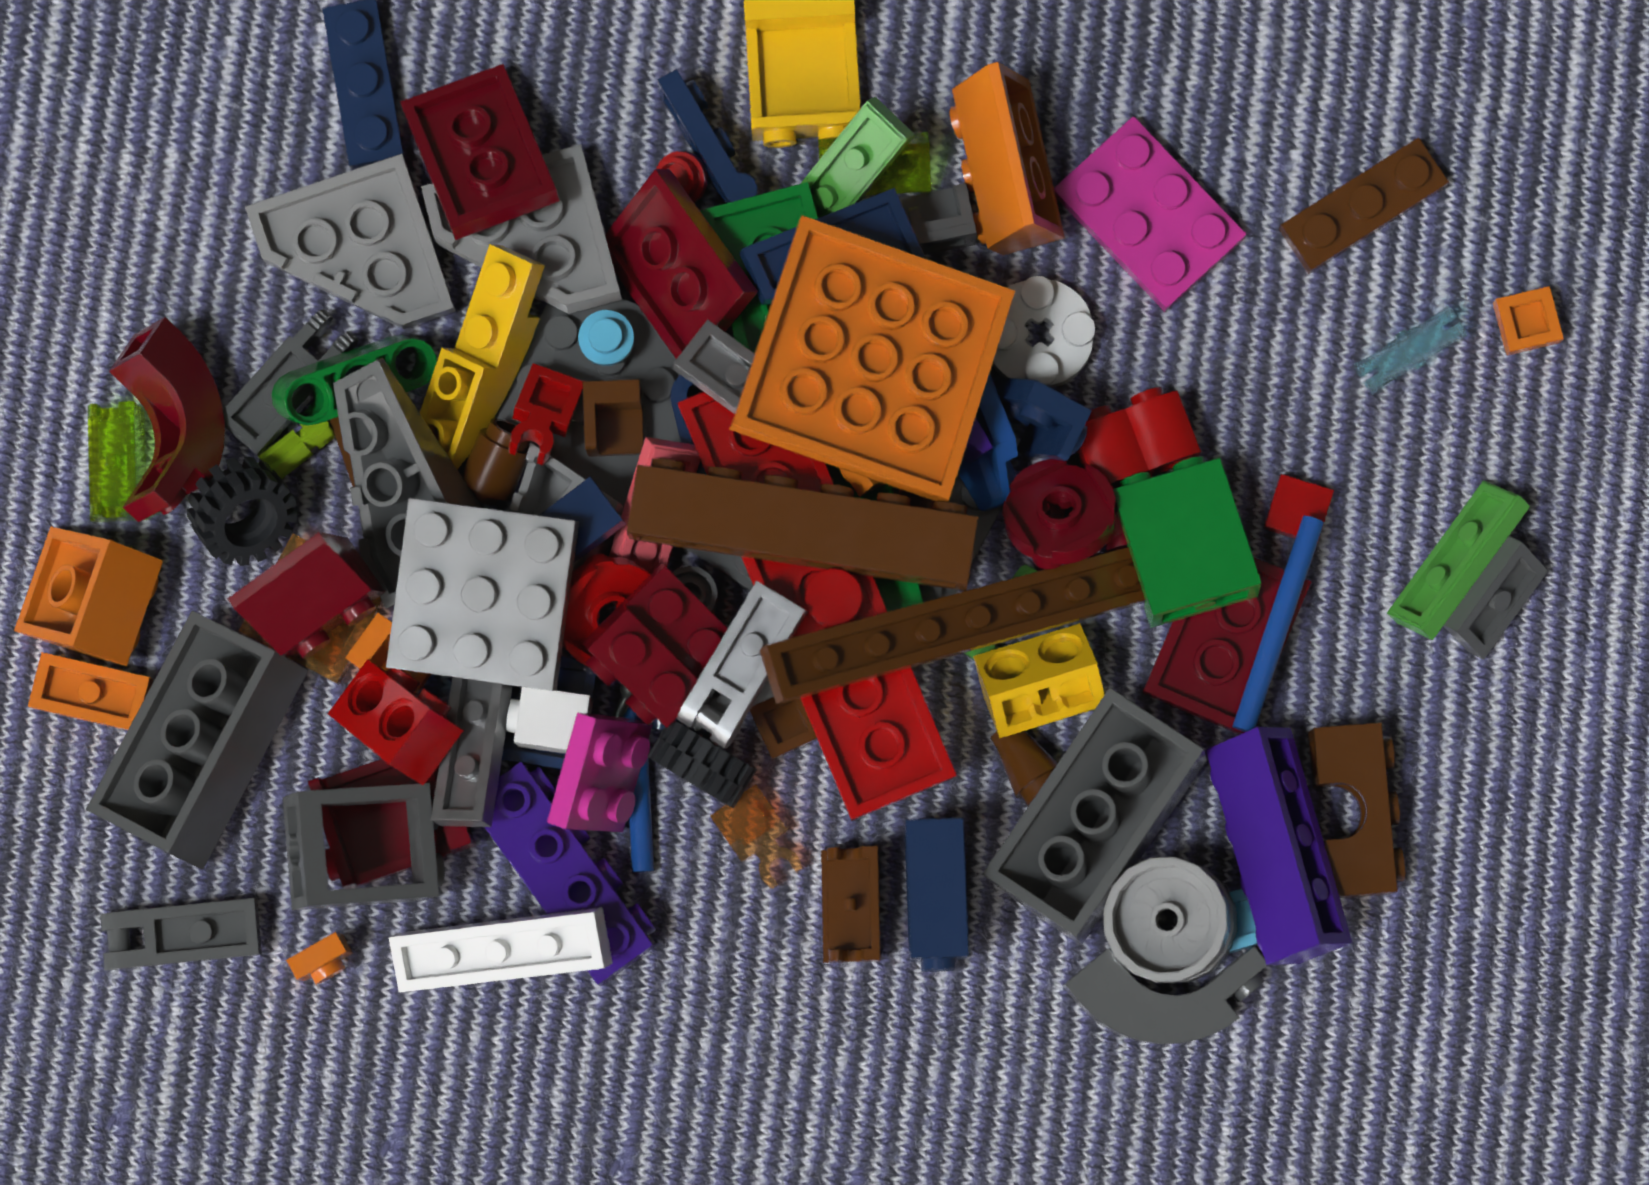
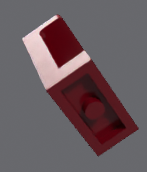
M383 759L324 779L318 777L308 781L311 791L419 784L389 765ZM439 765L426 782L430 783V793L433 800ZM406 802L321 807L323 830L329 845L328 848H325L326 870L332 882L340 879L343 888H357L412 869ZM439 825L438 829L434 830L435 851L440 853L442 858L476 847L470 827Z

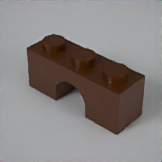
M1382 723L1313 728L1308 732L1313 788L1338 787L1344 789L1354 797L1360 810L1359 824L1350 837L1324 840L1339 897L1351 898L1393 894L1397 892V881L1405 880V862L1402 848H1393L1391 825H1399L1400 822L1397 792H1388L1386 769H1394L1391 735L1383 736Z

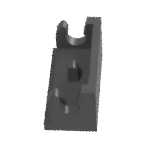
M966 183L955 185L953 188L899 198L924 255L974 246L976 244L977 231Z

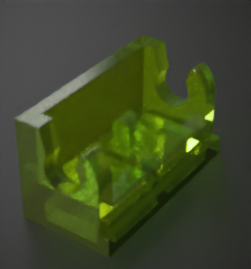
M134 401L118 402L117 408H102L98 404L88 405L90 522L136 521L122 507L146 472L145 411Z

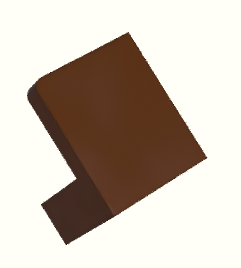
M639 379L583 382L585 450L588 457L640 455L644 438L642 388Z

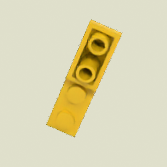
M489 244L455 348H441L420 410V415L457 470L471 453L480 430L488 427L490 420L495 417L525 358L540 319L529 314L545 265L503 245Z

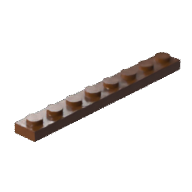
M1129 547L1093 556L1079 562L1064 564L1055 569H1045L765 645L759 651L777 705L1145 603V597Z

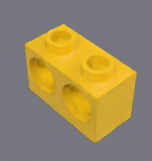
M1080 623L973 656L983 697L999 738L1094 710L1105 695L1097 661Z

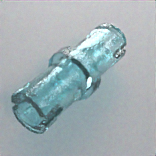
M1447 305L1442 311L1409 331L1402 330L1385 347L1361 362L1353 364L1360 378L1375 369L1378 370L1376 375L1363 383L1372 395L1375 394L1378 389L1412 368L1415 371L1426 365V359L1458 339L1466 337L1467 333L1461 322L1446 331L1442 330L1443 326L1457 318L1454 311Z

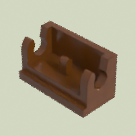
M862 846L854 849L832 847L827 848V850H821L823 963L880 962L878 846Z

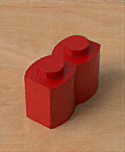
M1155 387L1131 397L1132 406L1126 409L1112 412L1109 405L1092 409L1085 424L1088 428L1086 438L1077 451L1083 469H1085L1084 463L1095 467L1107 478L1112 488L1115 489L1120 487L1119 482L1128 476L1142 472H1150L1154 476L1172 470V467L1178 462L1198 457L1201 450L1178 390L1164 394L1161 387Z

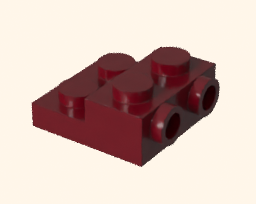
M662 563L582 642L592 654L585 663L608 686L618 679L632 693L625 703L648 726L657 718L667 728L677 718L685 700L728 629Z

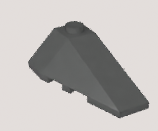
M382 358L334 382L333 386L343 448L350 454L355 486L350 487L352 504L353 506H358L363 533V538L358 539L362 559L385 591L380 595V598L386 609L395 604L409 498L477 508L482 507Z

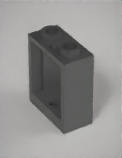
M425 783L424 786L421 784L297 791L282 797L292 911L424 901L439 896V887L443 885L445 870L441 854L435 851L434 830H437L439 825L431 820L434 800L430 793V783ZM406 802L413 884L328 890L321 807Z

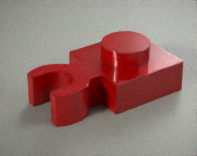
M533 363L514 408L512 419L520 421V423L512 430L508 448L509 454L516 455L522 442L533 441L540 447L537 464L544 465L551 455L554 442L552 433L565 437L583 394V382L585 381Z

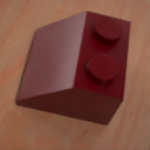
M318 532L227 599L233 608L280 656L296 657L300 654L303 659H306L331 642L328 633L344 621L348 626H352L370 615L376 609L372 601L385 591L348 537Z

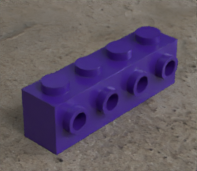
M1256 727L1206 749L1211 767V781L1219 795L1226 820V834L1233 845L1241 873V888L1248 898L1256 927V941L1263 952L1266 965L1300 964L1352 944V938L1291 728Z
M519 762L499 777L492 827L484 828L546 914L603 908L612 964L602 969L587 970L596 984L602 986L655 947L648 936L657 929L638 903L629 909L615 891L624 884L605 857L595 863L583 847V844L591 839L585 830L564 829L547 823L552 806L550 799L554 797L556 789L539 766L529 772L527 767L522 762Z

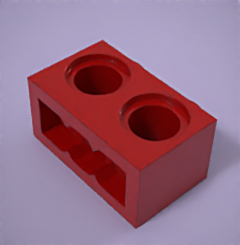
M367 659L328 712V715L389 765L424 786L463 730L446 717L451 709L448 704L425 688H423L419 695L414 692L420 682L404 670L389 668L388 671H385Z

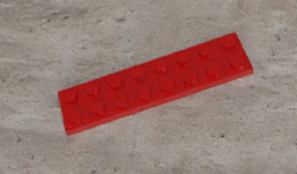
M705 392L677 403L706 474L708 473V467L728 468L742 472L741 480L762 484L764 483L765 476H781L797 480V489L820 492L822 484L834 485L824 462L730 430L734 413ZM741 557L753 586L756 581L760 582L808 611L805 603L806 588L810 580L825 569ZM851 574L858 581L862 591L861 609L851 622L888 612L874 578ZM808 612L793 638L831 627L819 624ZM912 668L800 698L851 821L957 777Z

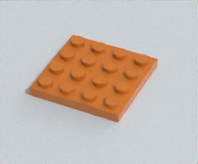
M802 215L798 221L730 430L936 502H948L1015 290Z

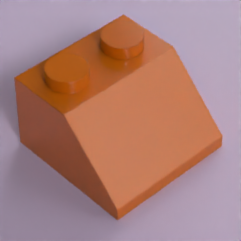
M50 526L14 631L97 659L127 666L130 655L139 642L140 627L147 606L157 590L158 575L163 560L109 539Z

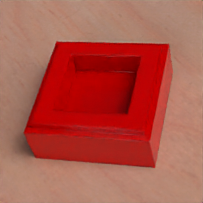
M1280 474L1263 529L1295 539L1303 516L1314 517L1325 522L1334 490Z

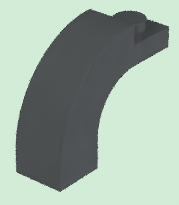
M1251 947L1194 992L1185 995H1165L1149 990L1137 982L1108 948L1062 986L1088 1016L1109 1031L1138 1042L1176 1044L1199 1040L1213 1035L1238 1020L1240 1017L1225 1000L1233 995L1240 1002L1264 982L1259 972L1267 965L1255 947Z

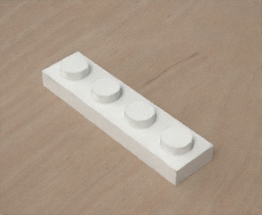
M603 908L401 932L389 937L399 992L602 969L612 964Z

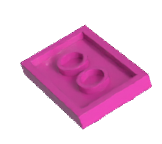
M1134 116L1054 188L1056 199L1164 312L1238 246L1247 235Z

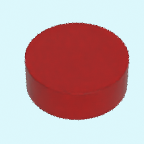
M827 569L819 572L810 580L805 592V603L809 614L816 622L826 627H834L849 623L858 615L862 605V591L858 581L850 573L841 569Z

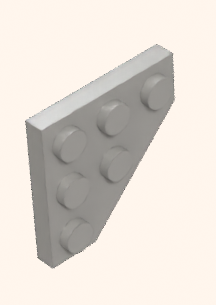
M581 145L542 155L556 187L559 202L458 240L454 238L433 184L421 186L432 233L436 244L481 268L489 244L503 245L544 264L545 267L535 297L567 314L622 300Z
M402 154L245 206L261 257L265 263L402 329L456 312Z

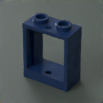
M963 818L906 820L904 837L909 962L921 961V972L955 971L957 969L956 960H965L968 957Z

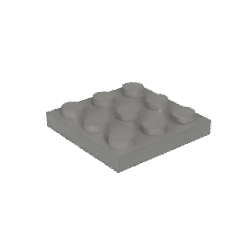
M409 498L386 667L556 691L579 521Z

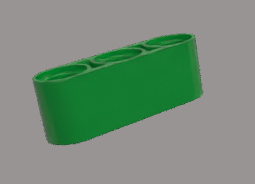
M403 335L390 336L284 374L273 386L271 394L272 404L277 413L285 419L307 426L319 424L338 417L333 383L344 378L346 372L353 366L359 365L363 368L383 358L404 391L409 392L424 386L431 380L437 363L436 354L425 341ZM410 347L415 354V366L410 373L401 376L396 370V357L401 350ZM307 383L313 391V401L307 410L297 413L292 406L291 398L298 386Z

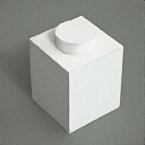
M522 687L520 700L512 698L510 700L506 732L515 733L514 743L518 747L566 754L577 712L591 714L593 700L589 695Z

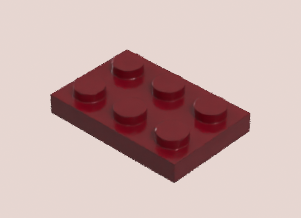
M504 64L400 102L455 240L560 201L554 182Z
M655 169L605 234L616 275L675 359L679 357L707 320L726 332L758 292L670 169Z
M1255 557L1253 559L1261 580L1258 597L1173 621L1142 692L1145 695L1239 735L1245 732L1233 728L1232 725L1285 571ZM1305 579L1281 653L1312 582Z

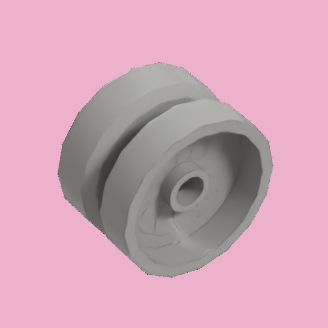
M1176 857L1149 858L1128 868L1111 887L1103 909L1104 935L1114 956L1133 974L1154 982H1192L1213 972L1229 955L1233 940L1237 934L1236 905L1230 896L1226 884L1208 868ZM1166 909H1170L1177 914L1178 923L1173 930L1165 931L1161 927L1167 922V917L1164 914Z

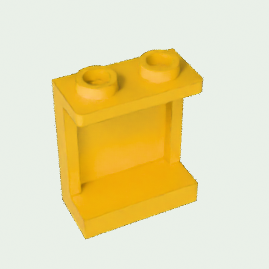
M744 0L752 141H763L764 146L769 148H784L795 145L796 139L818 137L819 143L832 145L860 110L854 0Z

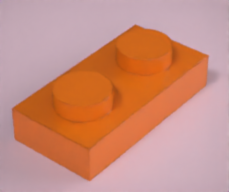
M41 652L28 707L128 731L154 679Z

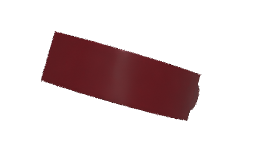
M163 317L134 334L109 370L142 404L150 418L154 431L155 447L151 464L122 507L137 522L158 512H161L163 515L170 513L181 503L186 495L198 489L195 483L200 477L210 481L214 476L209 469L216 464L220 465L224 449L225 420L223 407L211 372L193 344L166 317Z

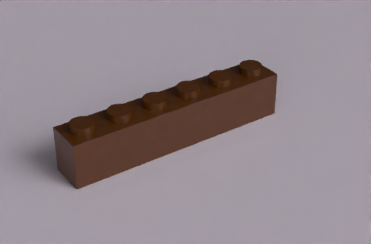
M653 458L651 466L637 464L626 531L630 540L825 570L841 569L851 574L961 591L967 590L978 517L967 515L968 507L950 502H934L933 510L910 506L911 498L891 493H877L876 501L854 498L855 490L852 488L832 484H822L820 492L797 489V480L781 476H765L763 484L741 480L742 472L722 467H708L707 475L685 472V463L663 458Z

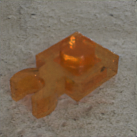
M756 784L742 794L735 808L725 805L710 815L742 863L753 855H757L760 860L759 873L761 879L769 888L774 889L778 886L775 878L770 874V867L774 861L784 859L791 864L796 873L802 870L800 859L796 853L788 848L779 847L775 841L788 832V829Z

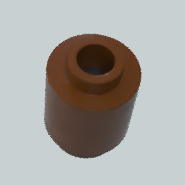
M492 418L488 427L480 430L461 476L467 483V486L471 489L477 500L484 504L497 505L499 500H511L528 462L526 455L530 441L522 442L516 455L509 454L508 448L511 433L516 426L512 422Z

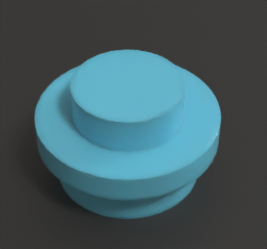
M600 310L592 313L583 321L578 334L579 346L584 356L594 364L600 366L616 365L625 360L632 351L634 345L633 328L622 314L612 310Z

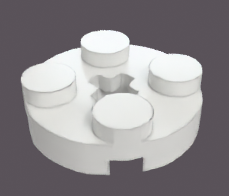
M1042 276L1030 277L1026 281L1009 286V289L1015 290V294L992 363L993 368L1003 378L1037 380L1050 388L1068 383L1084 368L1092 351L1095 325L1087 304L1069 286ZM1032 321L1038 325L1043 321L1047 322L1051 326L1049 336L1053 339V342L1049 346L1041 342L1037 343L1034 347L1028 345L1026 340L1029 336V331L1025 326Z

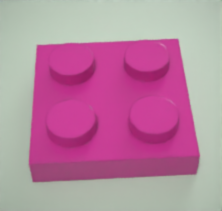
M577 712L547 823L564 829L623 832L625 823L634 810L635 796L633 793L640 768L645 764L648 758L647 755L650 752V742L648 739L652 724L648 726L645 722L633 718Z

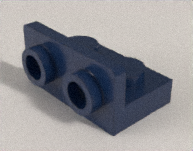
M993 377L992 380L1008 420L1019 426L1026 427L1017 446L1019 453L1027 457L1067 461L1070 455L1075 454L1080 449L1087 435L1088 428L1085 424L1091 414V410L1037 380Z

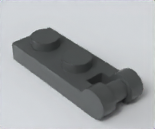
M256 898L100 914L101 931H107L109 953H103L104 971L262 955L258 900ZM143 928L145 949L131 950L129 929Z

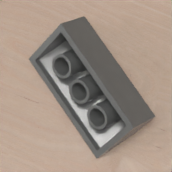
M191 611L86 810L203 870L308 670L285 656H280L278 652Z
M1109 688L982 875L1037 917L1082 946L1103 915V909L1111 887L1128 868L1137 865L1207 762L1204 749Z

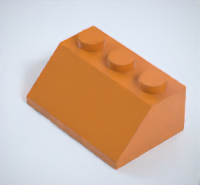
M1000 62L988 64L952 89L955 106L950 107V120L956 136L959 139L963 138L967 159L962 160L961 168L967 188L971 192L975 191L979 209L978 212L973 214L977 237L981 244L987 245V249L1001 255H1007L1061 240L1065 236L1030 80Z

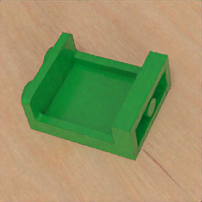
M1203 456L1192 457L1175 464L1172 467L1173 472L1153 478L1150 472L1137 473L1122 479L1119 482L1120 487L1113 489L1116 511L1145 597L1144 609L1150 628L1258 597L1261 580L1220 458L1206 462Z

